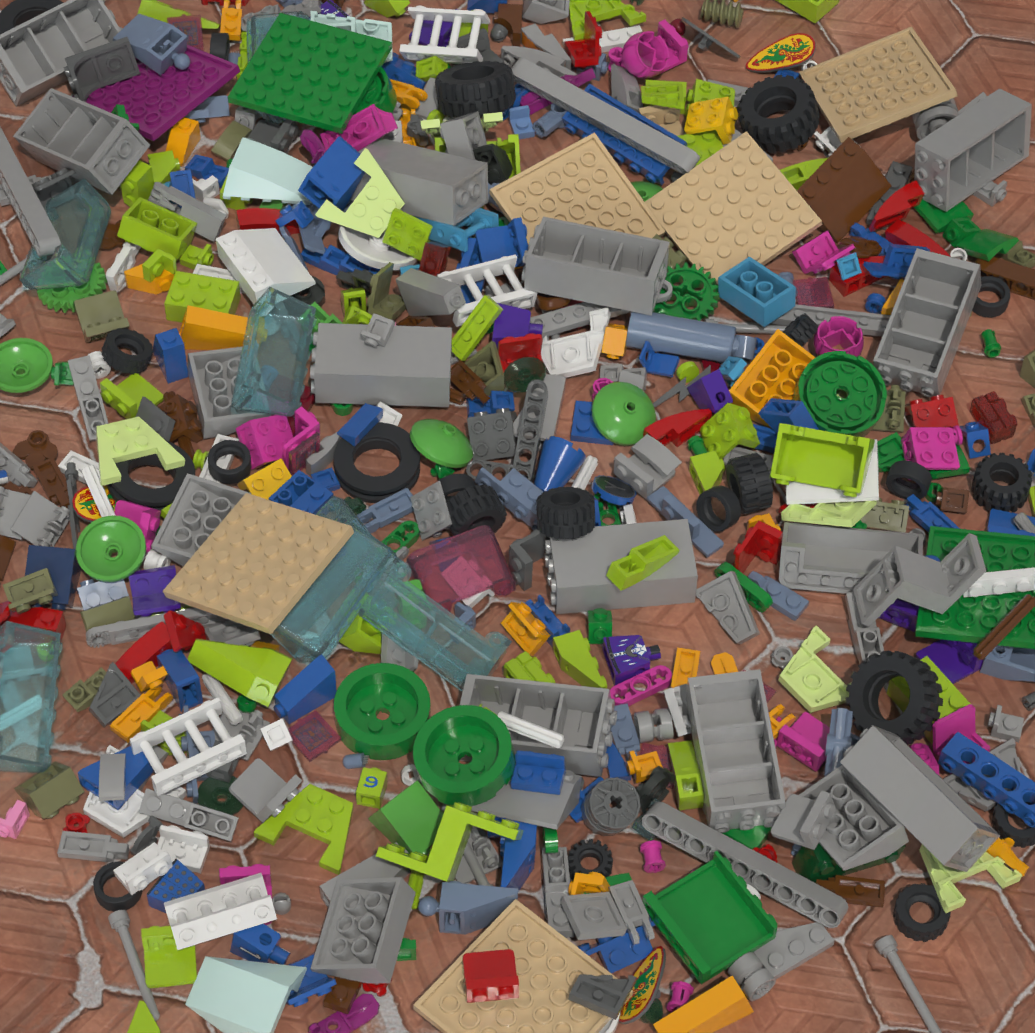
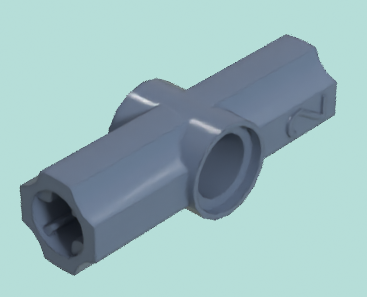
M552 103L551 110L533 123L536 135L543 138L557 128H564L565 124L562 117L567 110Z
M845 708L832 709L830 732L827 734L825 752L827 760L824 777L842 765L840 761L844 758L843 754L851 746L852 737L850 732L853 711Z

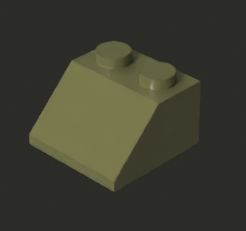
M53 762L14 788L33 813L42 819L52 818L59 813L58 809L64 805L73 804L80 798L79 795L85 792L71 767L58 762Z

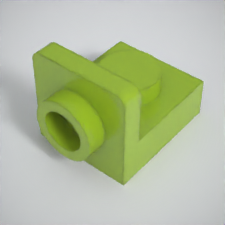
M437 56L416 62V77L425 82L430 77L436 78L440 72L448 68V64Z
M206 244L204 249L189 245L180 258V265L193 270L197 264L210 266L214 260L212 245Z
M157 249L142 265L144 279L151 283L162 274L164 269L174 274L177 271L174 256Z

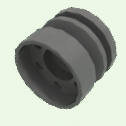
M607 778L599 782L584 797L581 806L582 818L586 826L594 833L602 836H614L626 829L637 818L641 807L640 797L635 787L628 781L620 778ZM615 801L617 803L616 807L611 808L609 804Z

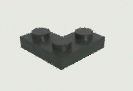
M355 268L353 272L348 271L347 273L340 270L336 279L339 287L344 289L363 288L366 298H368L372 291L370 281L374 274L368 270L361 271Z

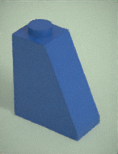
M177 328L155 334L153 354L167 383L187 378L188 370L185 347Z
M771 398L758 413L777 434L780 423L819 430L802 401Z
M168 649L157 655L158 667L164 666L168 673L164 680L180 711L182 712L183 706L186 705L190 709L202 704L203 699L199 676L181 650L174 652L173 649Z
M322 654L315 658L274 695V710L278 717L284 718L288 724L335 698L337 691L335 670Z
M131 746L114 753H126L124 800L105 801L117 810L123 806L154 771L143 751L134 755ZM100 761L78 772L81 786L99 797Z

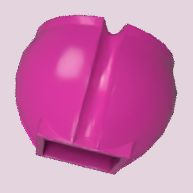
M652 31L638 32L632 35L624 44L621 67L638 78L648 79L657 76L668 65L666 60L669 58V50L665 41L660 35L654 36Z
M843 316L830 317L828 322L824 320L814 334L813 345L816 354L819 356L832 351H846V354L856 357L860 356L864 346L861 327L857 328V323L854 320ZM840 344L844 350H838L832 347Z

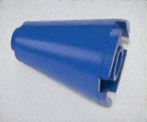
M550 436L549 440L547 438L544 440L534 485L543 492L552 488L564 487L585 462V453L580 448L578 451L573 449V443L555 436Z

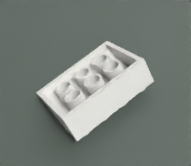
M275 228L234 230L216 238L219 258L235 280L239 281V285L257 310L316 284L315 280Z
M874 439V448L862 494L857 493V497L843 495L844 490L790 481L789 485H786L787 505L879 500L877 439Z

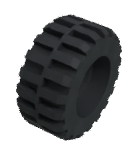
M497 61L462 63V65H455L452 68L445 69L435 79L438 108L443 115H447L450 118H457L477 111L480 118H482L483 114L504 112L516 100L513 72L505 63Z
M776 75L775 78L767 77L762 82L754 83L752 88L749 87L746 90V95H742L737 107L742 132L745 133L747 131L763 151L776 154L778 151L785 153L789 149H797L800 144L804 145L808 138L814 135L819 125L820 116L814 92L803 80L799 78L794 79L793 76L789 75L786 77L782 75ZM790 110L784 116L766 118L777 111Z
M882 651L880 655L875 653L869 656V662L862 661L858 665L859 671H853L850 676L853 681L851 685L847 684L846 691L849 692V697L845 698L846 705L850 706L849 711H853L852 716L853 720H855L853 725L856 729L863 732L874 725L898 735L907 745L913 744L914 739L921 740L924 738V732L926 730L931 731L933 729L932 722L940 717L941 713L938 712V707L943 706V698L939 697V693H942L943 690L941 684L936 683L938 680L936 673L930 670L931 667L927 663L899 651ZM901 676L905 678L910 688L909 704L899 717L889 721L884 719L880 713L878 705L879 694L889 680Z

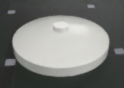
M342 225L339 227L338 236L343 248L353 258L363 264L381 269L391 262L394 263L393 270H400V267L414 265L418 261V259L383 243L386 229L377 238Z

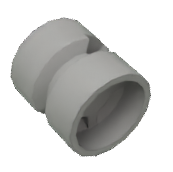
M668 707L655 709L652 714L648 710L634 713V726L639 743L652 742L655 737L658 740L673 738V723Z
M753 952L741 956L728 970V974L730 976L733 975L738 985H743L741 990L750 1001L763 997L776 983V979L766 968L762 969L763 963Z

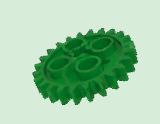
M685 262L683 268H680L679 264L676 263V269L674 270L668 266L665 280L672 285V297L666 302H675L673 304H667L665 301L656 303L653 312L698 321L709 319L708 314L714 315V308H718L717 300H720L716 279L711 278V272L709 271L704 274V267L696 270V264L688 268L687 262ZM676 282L682 283L678 286L673 285ZM662 287L660 294L666 293L667 290ZM702 288L700 291H695L694 289ZM689 306L696 307L694 309H687Z

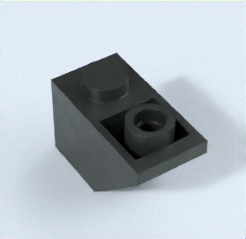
M493 143L473 148L477 161L487 163L489 184L502 183L508 180L513 167L505 150Z

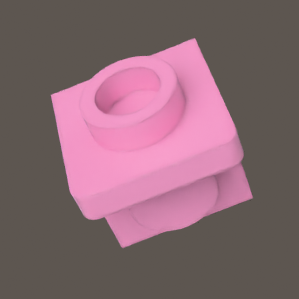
M17 800L13 808L11 807L7 811L6 818H0L1 837L17 839L30 816L25 802Z

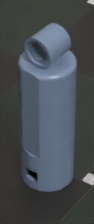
M631 312L626 347L643 349L645 341H649L656 353L661 352L724 363L729 356L753 361L757 338L736 335V327L669 316L653 312L652 316Z

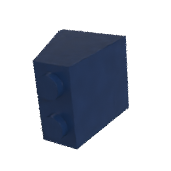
M29 545L25 576L48 568L58 593L57 596L52 597L53 601L43 606H51V609L65 611V608H73L82 569L76 557V549ZM36 603L34 605H31L30 607H42V605Z

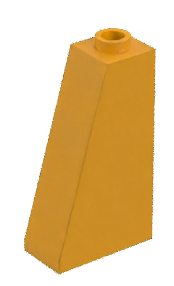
M187 305L179 334L184 343L185 350H218L254 345L255 351H259L261 344L266 343L268 331L264 330L265 321Z
M732 975L653 1025L657 1033H713L750 1015L754 1011Z

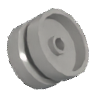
M954 98L929 109L912 114L918 138L920 140L958 116V108Z

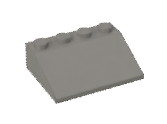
M254 345L188 353L187 370L199 421L202 426L203 438L216 437L217 434L227 436L236 432L235 428L249 420L271 416Z
M187 473L151 545L152 549L184 566L245 493H251Z
M566 770L560 795L511 789V777L508 784H505L496 793L494 798L482 804L471 806V811H485L497 817L557 830L579 803L582 776Z
M843 765L799 794V796L815 801L821 790L831 794L836 811L824 831L819 844L843 871L887 857L909 842L904 825Z
M402 877L337 879L310 970L316 973L364 983H390L416 892Z

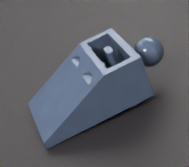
M138 14L113 37L112 41L128 37L134 56L159 75L173 63L180 70L187 69L190 65L189 56L184 54L187 49L188 36L172 24Z
M997 645L984 658L980 673L1003 680L1035 682V649Z
M459 881L442 882L440 902H437L432 896H425L419 901L418 909L424 916H432L439 912L440 933L465 935L490 926L515 899L518 900V888L462 884Z

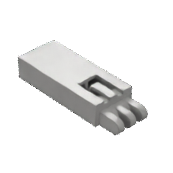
M160 182L154 183V189H152L148 201L197 222L195 232L213 242L219 237L227 217L226 214L172 186L167 187Z

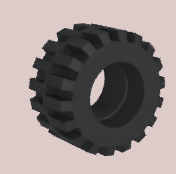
M752 453L729 459L726 469L728 488L739 499L741 514L770 508L773 501V486L768 467L761 455Z
M993 453L990 454V458L985 456L982 462L979 461L975 470L971 487L974 500H978L977 504L980 507L985 506L987 511L996 509L1016 512L1018 508L1024 506L1032 484V472L1028 470L1029 466L1026 463L1023 464L1021 458H1014L1012 454L1008 456L1005 453H1000L999 455ZM994 481H1003L1010 486H1002Z
M483 484L481 486L474 485L473 487L465 488L447 502L452 525L449 528L457 541L459 540L461 543L478 542L488 538L497 532L506 520L507 512L491 486Z
M558 487L541 493L542 495L537 497V528L542 534L555 539H575L587 535V533H590L595 528V498L589 491L575 487Z

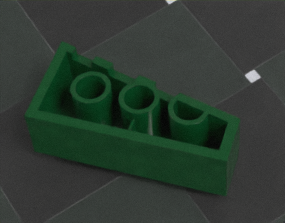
M818 843L815 850L801 846L792 861V865L797 874L814 883L816 879L828 881V878L835 877V875L844 876L884 863L895 862L899 859L906 845L887 857L843 871Z

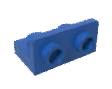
M516 751V765L511 780V789L560 795L566 774L565 757L531 751Z

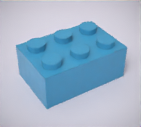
M751 257L746 258L718 277L719 297L763 327L795 307L796 287Z

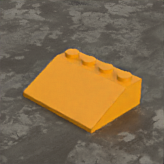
M777 329L729 390L733 399L731 404L747 408L750 412L751 420L771 428L758 413L771 398L793 400L797 381L805 367L816 357Z

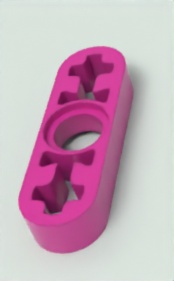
M658 665L619 683L610 689L611 699L615 700V706L626 703L628 706H631L670 686L671 670L666 666ZM657 675H660L661 677L665 676V680L657 678ZM637 683H643L646 685L647 689L644 691H637L635 690L634 685ZM618 694L620 697L624 696V699L621 700L619 697L616 698V695Z

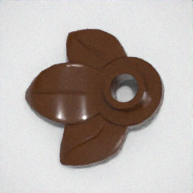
M121 220L117 221L115 225L106 223L98 227L97 232L102 238L95 244V248L107 250L116 245L123 248V244L126 241L117 236Z
M859 236L844 238L839 243L846 246L854 244L855 248L852 250V253L856 252L858 258L878 256L882 251V247L878 242L866 240Z
M35 430L29 434L27 440L17 443L12 453L20 459H25L27 466L30 470H33L32 466L52 457L55 460L58 455V449L55 444L50 442L46 433L41 430Z

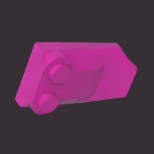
M372 104L353 115L342 134L327 130L320 134L326 151L339 136L354 149L360 151L379 138L398 129L392 113L385 112L377 108L375 104Z

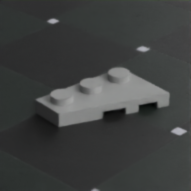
M730 571L696 589V597L705 604L708 611L718 619L721 626L736 643L742 644L760 634L734 571Z
M815 922L779 930L776 932L775 939L753 953L763 963L762 969L766 968L775 979H778L832 947L835 941L822 924Z

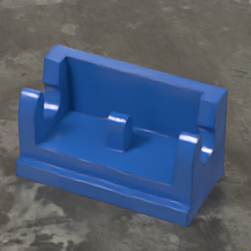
M538 595V601L535 604L531 599L526 601L525 604L531 608V614L545 624V630L551 635L547 642L553 648V637L570 633V627L566 623L563 625L544 604L545 599Z

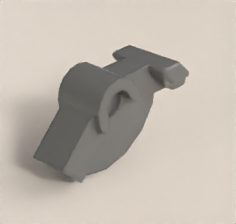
M411 114L410 121L407 123V135L414 137L420 146L428 145L429 136L425 130L422 131L421 121L423 119L419 118V115Z
M152 815L148 820L149 826L141 832L134 846L130 849L133 856L152 843H157L155 836L163 824Z

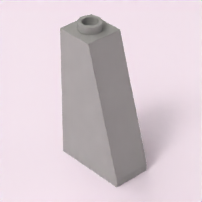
M410 268L395 279L410 316L450 315L466 303L459 284Z
M544 374L540 379L547 386L548 401L539 451H542L543 442L546 438L549 440L550 436L556 437L566 389V377L556 374ZM536 388L532 395L541 396L544 390ZM523 408L513 423L516 446ZM531 410L528 416L536 418L540 412L538 410ZM532 431L526 432L524 438L531 440L536 436V433Z
M375 854L320 885L321 899L329 909L337 879L402 877L404 879L410 873V868L376 857Z

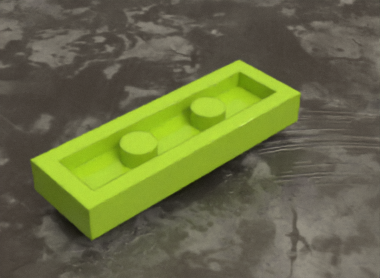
M483 296L452 338V353L462 361H466L503 311V308L490 296Z

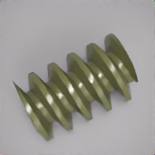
M704 0L700 20L703 16L705 21H709L712 17L713 23H716L720 18V24L724 25L727 21L728 26H732L735 22L736 28H739L743 19L744 8L741 9L740 2L737 3L736 7H733V1L726 5L725 0H722L720 4H718V0H713L712 2Z

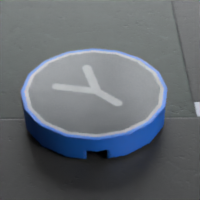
M599 475L595 477L591 486L595 494L599 492L603 500L620 506L626 505L627 502L633 504L636 496V491L629 484L610 476Z

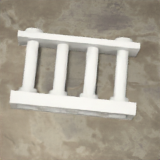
M424 6L408 7V12L415 19L411 42L408 45H400L399 52L405 60L421 61L437 56L446 63L455 64L483 61V57L479 50L476 49L480 25L490 24L491 21L485 11L480 9H474L473 11L435 9ZM423 20L434 21L430 44L427 46L418 45ZM442 21L453 22L449 45L446 47L437 46ZM461 23H473L468 47L457 48Z
M516 254L437 274V277L459 285L466 284L476 300L475 302L465 303L454 311L452 321L456 327L463 325L483 298L475 283L483 279L487 280L495 294L491 298L496 303L522 309L534 307L538 292L525 290L514 273L517 261ZM505 274L515 291L503 293L495 276Z
M219 697L205 701L199 707L148 731L139 732L130 739L133 754L136 755L143 751L156 773L151 776L157 796L247 754L245 740L242 735L239 734L231 737L219 718V715L223 714ZM210 720L222 740V743L212 748L208 747L197 728V725ZM188 731L200 753L191 758H186L174 736ZM163 741L167 743L178 764L168 769H164L152 748Z
M262 873L164 902L177 950L277 919L271 895L267 894Z

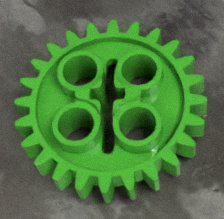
M69 255L65 261L60 258V263L52 261V267L45 266L46 272H40L41 278L36 279L38 283L36 285L37 294L42 304H47L48 309L54 307L55 312L62 308L64 313L68 309L75 312V300L102 294V290L106 289L105 283H107L104 269L101 268L100 263H96L95 259L89 261L87 256L81 260L79 255L75 259H72Z

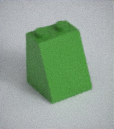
M417 780L368 819L391 843L397 842L398 845L405 847L409 854L416 851L427 855L431 852L429 847L434 843L443 813Z

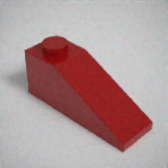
M885 256L858 258L862 273L845 280L841 279L836 262L831 267L829 281L843 297L886 277H874L863 266L864 262L883 263Z
M43 607L31 608L19 614L17 611L9 610L11 612L9 617L0 623V635L35 642L50 638L55 640L58 646H60L66 629L63 611Z

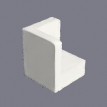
M213 175L206 180L202 178L199 181H195L192 178L195 198L203 202L205 197L214 198L220 194L218 179Z

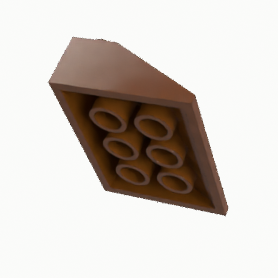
M848 137L806 180L797 192L822 220V225L818 228L823 232L828 230L833 241L838 244L850 231L851 226L858 223L892 185L866 151Z

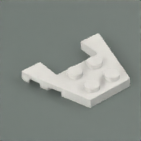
M608 307L589 312L590 331L549 340V336L543 338L541 357L551 375L556 374L567 378L596 371L603 345L605 328L608 326L611 316Z
M109 745L106 754H114L119 750ZM180 786L164 793L181 799L187 795L186 790ZM138 789L119 810L105 801H99V797L91 792L83 808L85 815L123 838L147 823L150 817L139 812L144 793Z

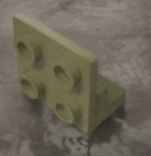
M389 262L372 276L370 281L372 291L367 299L366 306L369 307L368 313L370 315L374 313L394 321L407 308L401 296L396 294L389 295L394 263Z
M115 290L74 301L86 343L106 338L108 333L118 328L129 329L128 319L124 318Z

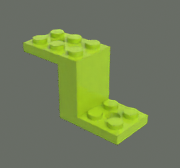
M455 802L454 805H446L429 856L416 851L409 854L404 852L405 847L394 843H387L386 846L378 847L376 857L446 882L454 881L473 826L513 840H521L524 830L518 828L520 824L508 819H502L500 822L495 820L496 815L485 811L474 813L471 812V806Z

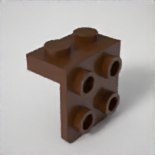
M177 394L158 406L165 414L175 420L169 442H173L182 435H185L195 443L203 439L202 426L196 415L197 408L192 401H188Z

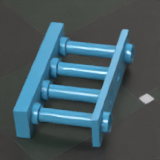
M478 208L454 226L414 216L433 226L429 239L464 252L468 251L467 238L475 235L477 230L499 227L498 214L482 208ZM463 226L468 227L466 230L461 229Z

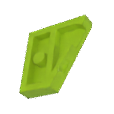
M682 83L641 86L642 103L684 109Z

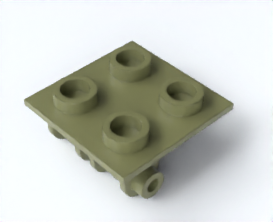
M892 385L889 390H886L887 399L884 412L872 430L904 432L905 391H902L899 385Z

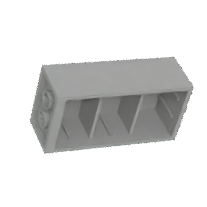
M68 0L0 34V82L16 107L67 81L68 78L64 67L67 66L66 57L110 43L113 37L123 29L117 25L113 12L107 9L104 0Z
M52 88L49 89L13 136L36 161L58 171L65 168L68 171L74 170L76 173L71 175V177L113 195L150 146L127 119Z
M999 88L915 143V180L925 193L922 199L947 212L1027 158L1030 147L1032 104Z
M380 138L365 147L370 151L405 204L400 210L409 215L454 226L488 203V167L486 162ZM366 172L350 200L354 201L371 179V176Z
M543 217L540 225L535 227L534 238H530L528 250H525L523 256V263L526 264L522 272V280L525 281L524 289L652 316L667 276L670 242Z
M916 249L873 360L874 367L881 374L886 386L899 385L904 391L920 392L926 397L941 394L981 288L980 264Z
M318 323V332L313 334V345H317L312 349V362L315 363L310 367V379H314L311 380V393L315 394V403H366L377 405L379 402H382L385 405L449 407L452 358L451 327L394 326L385 347L380 345L372 347L364 342L365 340L360 334L362 330L366 331L368 325Z
M688 519L596 526L593 528V531L579 538L555 539L549 537V540H545L546 553H544L545 567H548L547 582L548 586H551L550 602L551 605H555L556 614L588 612V610L597 608L613 610L695 602L698 574ZM663 535L680 550L675 557L657 571L622 591L606 576L611 562L628 556L632 548Z
M761 670L688 678L686 705L695 755L702 780L707 825L720 833L737 828L750 830L754 826L761 825L773 827L777 817L781 814V810L785 808L786 801Z
M473 674L466 675L460 705L480 707V704H483L482 708L487 707L496 715L503 711L564 736V743L561 748H555L508 729L515 754L519 750L564 756L566 770H570L574 774L602 777L603 768L608 766L609 755L606 753L607 747H611L613 741L611 727L616 725L617 711H614L615 700L611 699L609 689ZM467 754L460 759V761L471 762L472 760Z
M874 725L869 729H865L860 735L861 739L855 746H850L844 752V758L840 763L944 866L967 872L1000 835L898 735Z

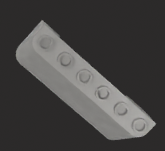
M784 522L779 581L789 589L845 594L854 592L853 588L894 546L923 556V534Z

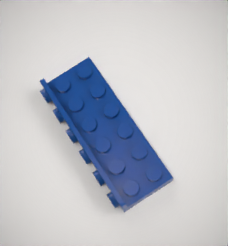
M589 84L584 91L686 147L688 146L683 139L593 85ZM568 111L562 117L565 129L570 134L574 135L576 133L583 139L595 132L616 162L619 164L625 163L636 174H643L650 183H657L661 186L664 184L662 177L670 167Z

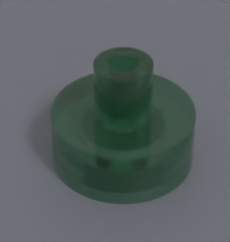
M349 496L343 500L345 505L342 508V513L350 521L366 510V505L360 498L352 499Z
M657 998L654 999L648 1011L640 1018L643 1023L654 1024L662 1019L663 1006L661 1001Z

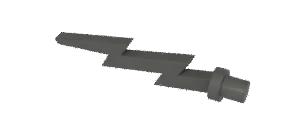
M711 365L689 384L686 385V377L653 403L654 408L679 393V404L690 394L687 389L688 386L711 373Z
M69 462L66 464L65 478L67 479L70 503L68 509L70 510L69 519L73 549H76L78 532L81 531L79 517L73 510L72 500L75 493H77L76 478L79 477V474L76 470V464Z

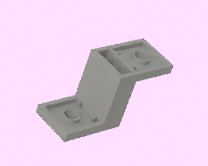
M969 533L941 562L894 546L853 588L861 624L870 626L897 598L943 614L986 572L977 536Z

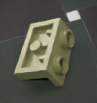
M879 498V500H876L877 504L861 518V521L867 524L868 529L906 533L909 506L905 505L903 501L891 500V503L882 502V499Z

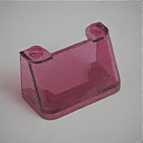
M488 525L479 526L412 552L406 561L408 581L417 579L421 582L426 597L427 617L430 623L447 618L451 612L452 603L493 588L496 595L503 596L516 590L514 578L496 536Z

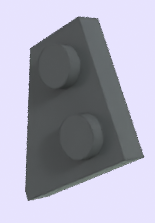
M142 397L136 417H140L164 440L169 441L175 420L165 414L151 400Z
M114 662L110 664L89 708V711L104 728L141 696Z
M580 974L569 993L568 1000L616 1020L636 983L637 977L628 975V979H613L612 975L593 976Z

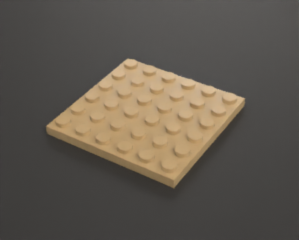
M912 27L799 72L800 79L807 83L814 92L817 106L841 143L848 137L853 139L957 97L956 89Z
M747 131L694 167L689 173L684 174L645 201L648 208L666 231L665 233L688 258L687 260L690 264H696V270L704 267V274L710 271L711 278L716 279V285H718V277L746 258L751 257L764 266L822 225V220Z
M595 132L498 184L489 191V194L509 222L513 218H522V222L527 228V244H529L531 237L534 238L535 227L540 225L543 217L653 238L656 234L662 237L666 232Z
M245 493L166 586L163 593L166 598L272 634L354 534V530L350 525Z
M515 899L416 1001L413 1009L442 1033H599L611 1018L568 1000L569 993L580 974L593 976L612 975L613 979L618 978ZM513 950L516 974L519 979V998L467 1003L463 955L472 952ZM633 990L630 992L626 1002L633 996Z

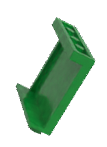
M718 851L714 852L713 860L656 895L652 891L643 895L642 902L650 919L701 985L729 968L744 954L756 951L776 937L778 925L775 918L765 912L760 899L755 894L752 895L745 880L740 875L737 876L730 861L725 856L722 857Z

